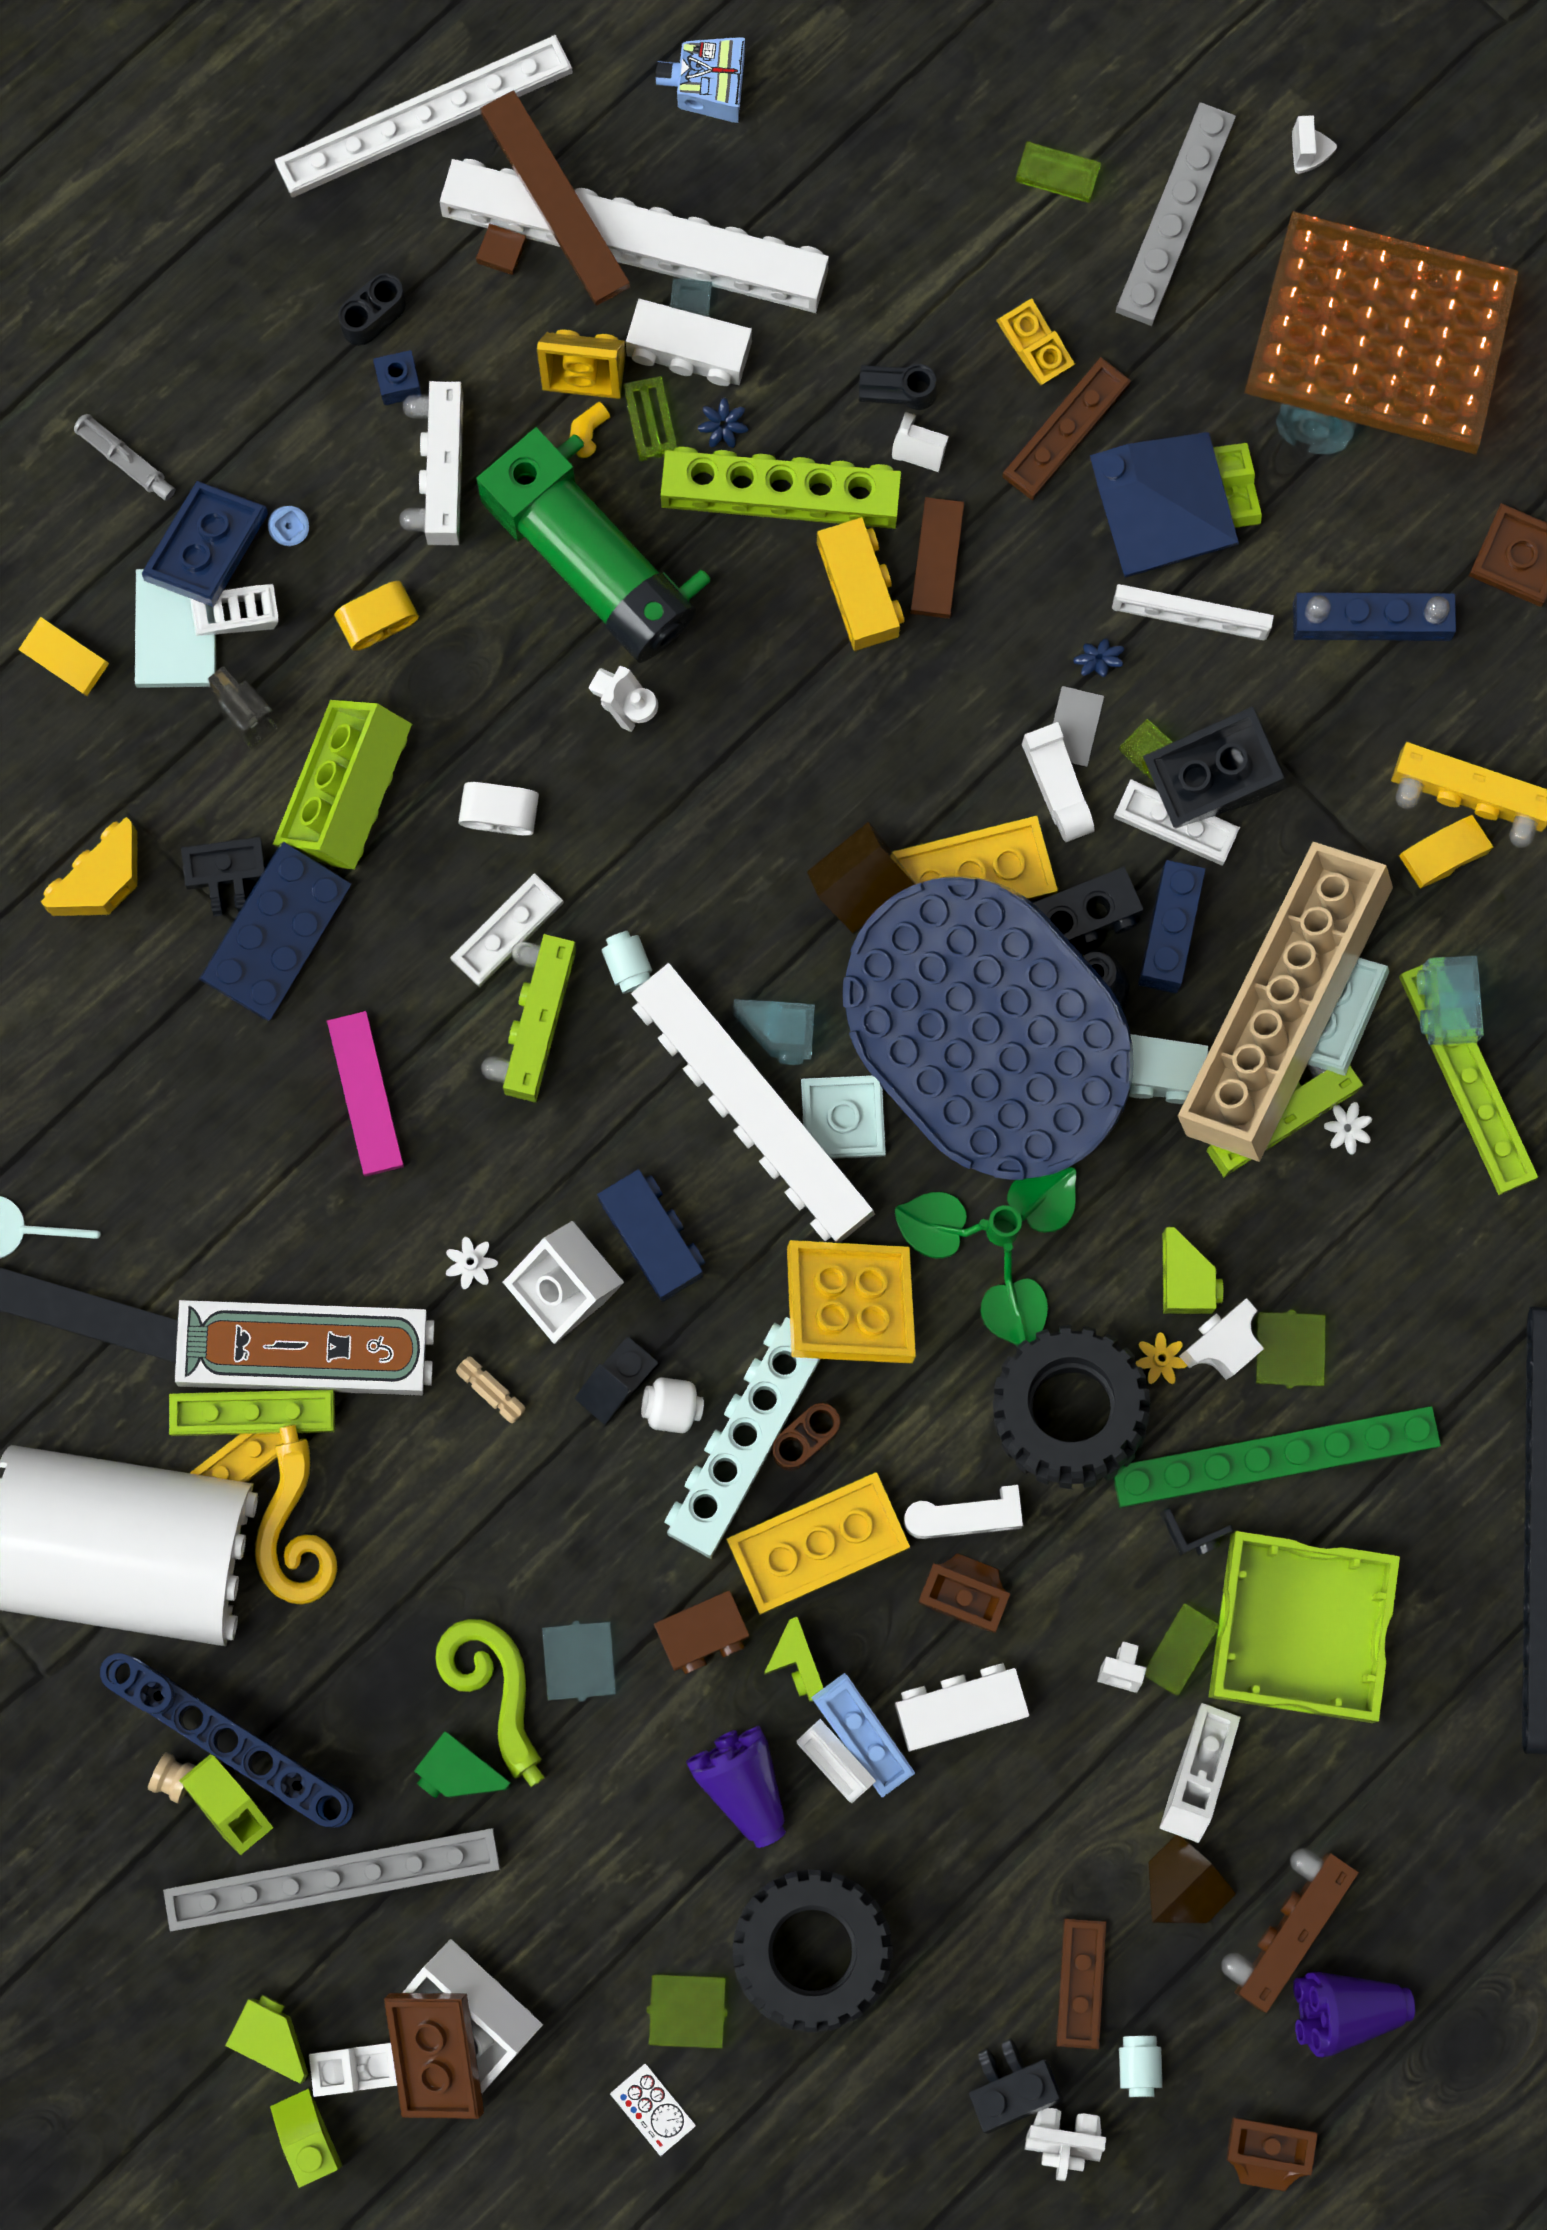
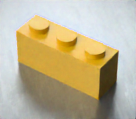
M861 517L817 531V546L853 650L857 651L898 638L899 624L904 623V616L898 600L891 601L887 588L891 587L892 583L886 565L878 564L875 551L879 550V545L873 528L866 529Z

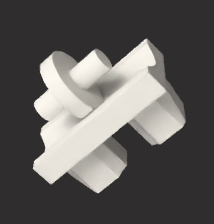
M619 666L615 674L600 668L589 686L594 695L601 697L603 708L613 715L623 729L630 732L633 731L635 722H647L657 713L658 700L653 692L643 688L633 673L625 667Z
M1046 2108L1037 2113L1034 2124L1030 2126L1026 2137L1025 2150L1043 2152L1041 2165L1057 2167L1056 2180L1060 2181L1066 2180L1068 2169L1083 2172L1085 2159L1100 2162L1106 2143V2137H1101L1100 2117L1085 2113L1078 2114L1075 2132L1059 2130L1061 2111L1054 2108Z

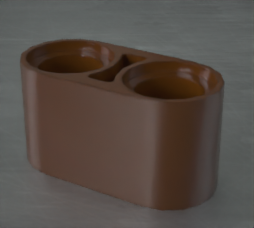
M824 1403L815 1404L779 1434L773 1445V1459L776 1464L784 1470H798L829 1444L838 1434L840 1418L836 1409ZM818 1413L827 1414L833 1421L832 1429L825 1434L816 1433L810 1427V1419ZM789 1440L798 1442L803 1449L802 1456L798 1460L791 1462L783 1459L779 1453V1448L784 1442Z

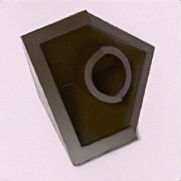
M1175 1835L1148 1862L1152 1923H1208L1236 1895L1216 1868L1179 1835Z

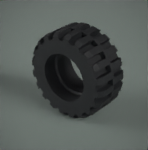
M1071 1325L1059 1326V1332L1050 1334L1048 1329L1036 1333V1339L1030 1343L1026 1339L1016 1347V1354L1013 1357L1008 1356L1002 1365V1373L1000 1377L996 1378L994 1386L993 1410L997 1435L1000 1436L1002 1441V1447L1008 1457L1012 1456L1016 1461V1466L1025 1474L1031 1472L1036 1475V1481L1048 1485L1049 1481L1059 1483V1488L1072 1489V1484L1082 1483L1084 1488L1096 1486V1480L1105 1478L1108 1481L1118 1475V1469L1123 1465L1127 1467L1135 1458V1452L1138 1447H1142L1146 1437L1147 1426L1149 1425L1150 1393L1146 1386V1376L1142 1367L1136 1365L1135 1356L1127 1347L1121 1349L1117 1345V1339L1109 1334H1106L1103 1338L1096 1335L1095 1328L1083 1326V1331H1072ZM1063 1373H1080L1098 1381L1105 1388L1111 1406L1110 1415L1104 1428L1095 1436L1079 1442L1059 1441L1045 1434L1037 1425L1033 1415L1035 1394L1045 1381Z
M809 1869L795 1871L782 1875L763 1886L745 1906L736 1926L733 1940L734 1968L743 1992L759 2012L768 2019L791 2030L795 2029L813 2033L825 2030L831 2031L858 2019L879 1998V1994L887 1983L891 1960L893 1959L891 1932L882 1909L876 1900L858 1883L830 1871ZM805 1910H819L833 1915L844 1925L851 1939L852 1957L846 1973L838 1982L822 1990L809 1991L791 1985L781 1976L773 1959V1942L778 1929L789 1917Z

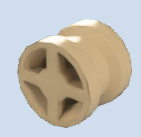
M165 1752L153 1772L148 1790L154 1793L162 1791L169 1795L171 1801L179 1804L187 1792L179 1780L191 1771L195 1765L191 1763L181 1764L175 1760L174 1755Z

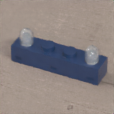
M1296 593L1293 600V640L1451 641L1456 632L1455 594Z

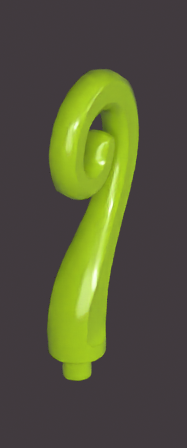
M466 1619L456 1622L445 1631L436 1647L435 1659L438 1672L450 1687L458 1691L471 1692L481 1689L488 1683L494 1670L489 1654L484 1651L476 1652L474 1655L475 1670L470 1674H462L455 1666V1653L461 1645L471 1640L481 1641L495 1652L502 1665L504 1676L497 1733L502 1758L513 1777L516 1779L523 1775L530 1787H533L541 1782L544 1776L536 1766L542 1759L530 1742L524 1729L526 1675L519 1649L504 1630L491 1622L479 1619Z

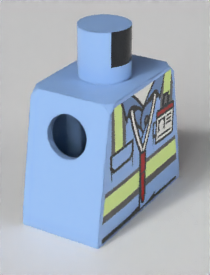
M745 38L697 40L682 43L680 63L657 62L656 85L678 87V107L682 110L738 123L745 59Z

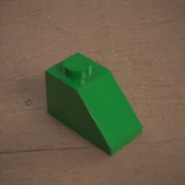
M446 1731L414 1770L421 1777L417 1784L435 1799L440 1793L451 1798L506 1791L512 1785L510 1781Z

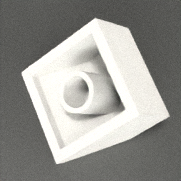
M573 1221L544 1237L503 1281L505 1286L554 1344L600 1308L624 1283Z

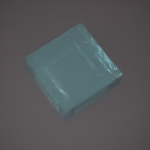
M673 278L670 307L709 317L712 282Z

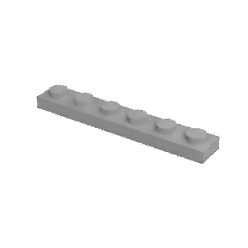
M1199 103L1117 305L1116 313L1152 326L1234 124L1235 115L1204 103Z

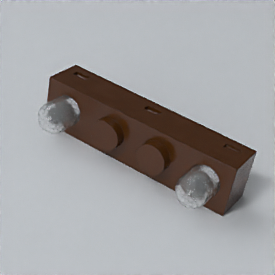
M1304 1848L1294 1851L1290 1858L1291 1866L1308 1881L1299 1894L1293 1890L1283 1903L1280 1912L1285 1915L1277 1928L1270 1925L1260 1938L1257 1947L1262 1950L1254 1963H1251L1237 1953H1230L1222 1960L1221 1968L1223 1973L1239 1984L1234 1993L1261 2012H1268L1359 1873L1331 1853H1325L1321 1859Z

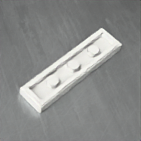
M1121 584L1117 585L1112 609L1115 611L1259 640L1267 639L1274 616Z

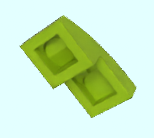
M1241 443L1213 447L1234 526L1242 527L1261 524L1262 513L1254 485L1255 472L1248 444Z

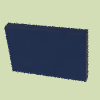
M196 481L141 573L144 581L214 607L268 515L266 506Z

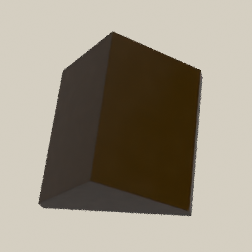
M867 822L807 871L817 896L853 934L861 930L871 915L888 899L916 884L870 822Z

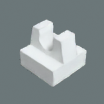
M1122 1642L1116 1659L1106 1656L1101 1665L1097 1682L1137 1693L1143 1683L1146 1671L1145 1667L1134 1665L1139 1646Z

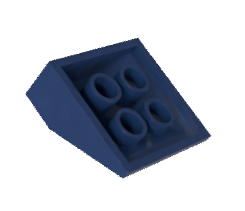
M1209 432L1131 443L1090 455L1100 496L1125 578L1239 544Z

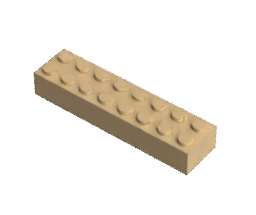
M1312 842L1178 1114L1186 1136L1260 1162L1393 889L1386 865Z

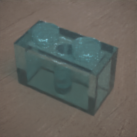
M1477 956L1428 958L1422 966V970L1417 972L1419 995H1425L1426 1010H1421L1420 1012L1422 1034H1428L1429 1045L1477 1043L1484 1035Z

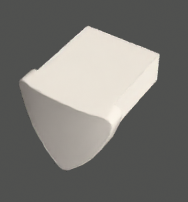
M1298 116L1292 130L1294 169L1297 174L1321 166L1335 153L1337 145L1327 136L1315 130L1314 116Z
M905 412L893 443L892 458L939 472L949 436L914 425L916 415Z

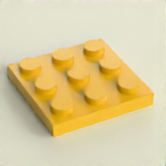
M789 1241L787 1261L792 1357L913 1363L916 1352L909 1247Z

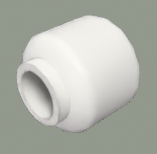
M659 1377L652 1386L647 1385L644 1390L641 1414L643 1418H647L649 1426L655 1430L686 1433L691 1428L693 1421L701 1420L704 1400L703 1397L697 1396L696 1387L692 1382Z

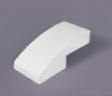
M391 2043L309 2054L314 2097L397 2086Z

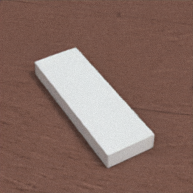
M1130 780L1114 815V818L1222 866L1240 827L1215 816L1174 829L1158 791L1133 780Z
M534 873L450 957L451 961L474 983L481 987L564 903L563 900Z

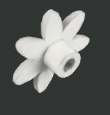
M1357 1102L1350 1105L1347 1113L1342 1107L1335 1105L1333 1112L1337 1121H1330L1324 1124L1326 1130L1337 1133L1331 1141V1148H1337L1345 1142L1348 1153L1353 1155L1356 1152V1140L1370 1143L1369 1135L1362 1128L1371 1123L1372 1117H1358L1359 1105Z
M464 1237L462 1240L463 1253L454 1249L446 1251L447 1256L457 1262L446 1271V1275L451 1277L462 1274L461 1286L463 1289H467L470 1286L473 1276L481 1284L487 1285L489 1280L483 1269L494 1268L498 1265V1262L495 1259L484 1257L489 1249L488 1242L481 1243L474 1250L470 1239ZM468 1260H474L472 1265L467 1264Z

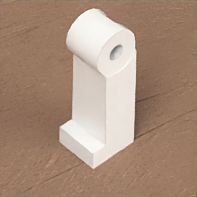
M1056 722L1025 734L1022 746L1054 824L1057 825L1063 840L1068 842L1094 832V823L1064 745V736L1060 725Z
M1018 1485L1001 1487V1499L943 1506H935L928 1501L915 1502L908 1507L904 1515L905 1529L911 1536L918 1539L1021 1529L1023 1522Z

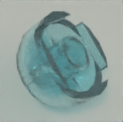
M1310 378L1300 381L1287 392L1282 401L1276 424L1279 433L1293 446H1295L1296 440L1311 444L1307 452L1332 454L1344 450L1347 447L1348 441L1352 440L1357 424L1358 412L1353 396L1345 387L1329 379Z

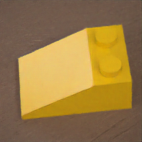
M558 330L556 333L546 332L538 341L537 354L543 391L620 399L626 356L625 341L618 340L617 337L609 334H598L595 338L579 336L577 332L571 330Z

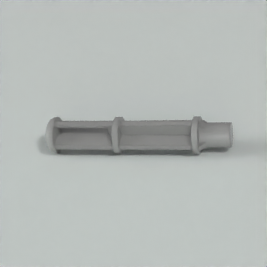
M90 414L82 415L76 421L74 432L137 481L147 492H155L165 501H168L174 495L176 489L164 480L163 473L152 467L125 445L122 440H119L94 420Z

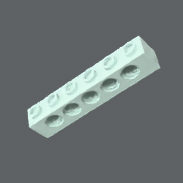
M788 1317L785 1318L782 1325L774 1323L763 1343L769 1347L762 1361L757 1358L753 1360L744 1377V1380L749 1382L747 1389L742 1397L738 1394L733 1396L724 1413L725 1416L730 1418L723 1432L716 1429L704 1449L710 1456L703 1468L697 1465L694 1467L684 1486L690 1489L689 1494L683 1504L677 1501L674 1503L664 1522L670 1525L667 1532L668 1536L710 1559L770 1453L775 1439L781 1433L821 1360L792 1357L796 1362V1368L792 1373L782 1375L774 1370L772 1363L777 1356L782 1354L791 1356L790 1318ZM760 1390H769L776 1396L777 1402L772 1409L763 1411L754 1405V1395ZM743 1425L752 1427L757 1433L756 1441L750 1446L738 1445L733 1439V1433L738 1427ZM729 1461L736 1466L737 1475L732 1481L720 1482L715 1478L713 1470L719 1462ZM701 1497H710L717 1503V1511L710 1518H700L693 1510L695 1502Z

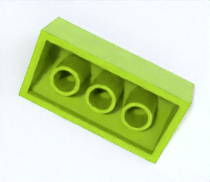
M330 700L273 845L279 847L282 842H285L314 861L331 867L355 870L357 862L363 855L364 844L370 829L378 817V809L385 791L392 781L393 771L400 753L406 746L407 736L412 724L377 703Z

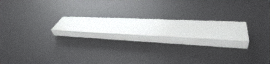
M556 35L281 156L275 159V163L293 198L480 115L481 107L513 90L520 97L572 74V67Z

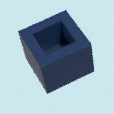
M411 350L373 359L384 406L422 397ZM403 371L402 375L399 377H392L389 375L392 373Z

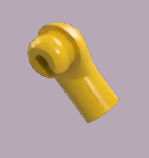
M597 402L575 418L571 424L570 437L573 434L578 435L584 442V447L576 453L579 458H587L595 452L596 445L591 440L593 430L610 418L609 412L601 402Z

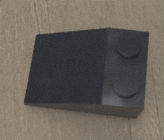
M1253 706L1143 756L1174 829L1255 803L1290 787L1259 715Z

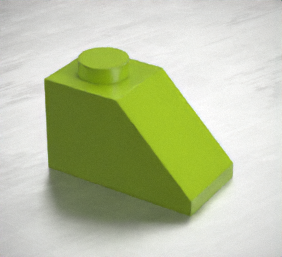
M1166 1227L1162 1233L1163 1314H1212L1216 1309V1303L1223 1302V1280L1216 1279V1268L1175 1227Z
M262 1995L259 2001L254 1998L248 1999L225 2046L300 2084L305 2082L308 2071L291 2017L282 2013L284 2005L265 1995Z
M306 2089L270 2106L283 2152L299 2188L343 2167L310 2089Z

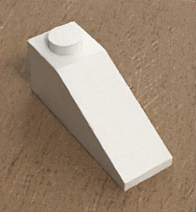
M1201 1703L1167 1801L1160 1829L1197 1843L1200 1842L1212 1819L1241 1717Z

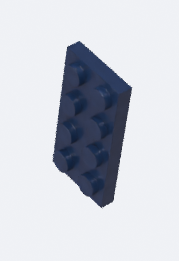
M282 842L199 980L266 1021H270L351 884L290 845Z

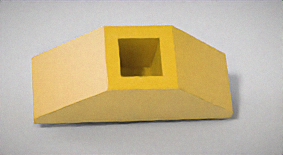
M127 817L120 823L116 821L109 825L100 837L102 841L92 851L85 850L72 864L74 869L63 880L57 878L44 891L45 898L41 903L52 916L109 915L137 887V830Z

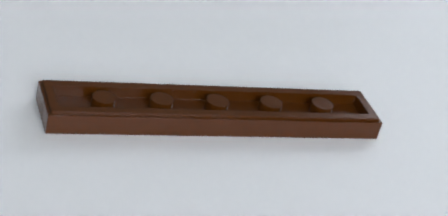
M513 90L481 107L480 113L594 304L598 306L629 289L630 282L515 91Z

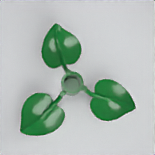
M1068 1167L1051 1175L1015 1180L1010 1186L1007 1195L1009 1206L997 1207L992 1211L989 1220L982 1219L980 1223L967 1229H962L967 1218L964 1206L954 1196L942 1192L923 1194L910 1202L898 1205L895 1209L897 1225L910 1246L922 1255L935 1259H943L956 1254L960 1244L959 1236L968 1237L981 1230H986L988 1239L993 1244L1004 1248V1280L1006 1285L993 1286L985 1293L981 1302L983 1322L993 1334L1018 1346L1025 1339L1030 1343L1036 1339V1333L1044 1328L1048 1311L1047 1299L1043 1289L1032 1279H1022L1013 1284L1012 1243L1016 1241L1022 1222L1025 1219L1032 1229L1044 1233L1055 1232L1067 1225L1074 1213L1076 1204V1170Z

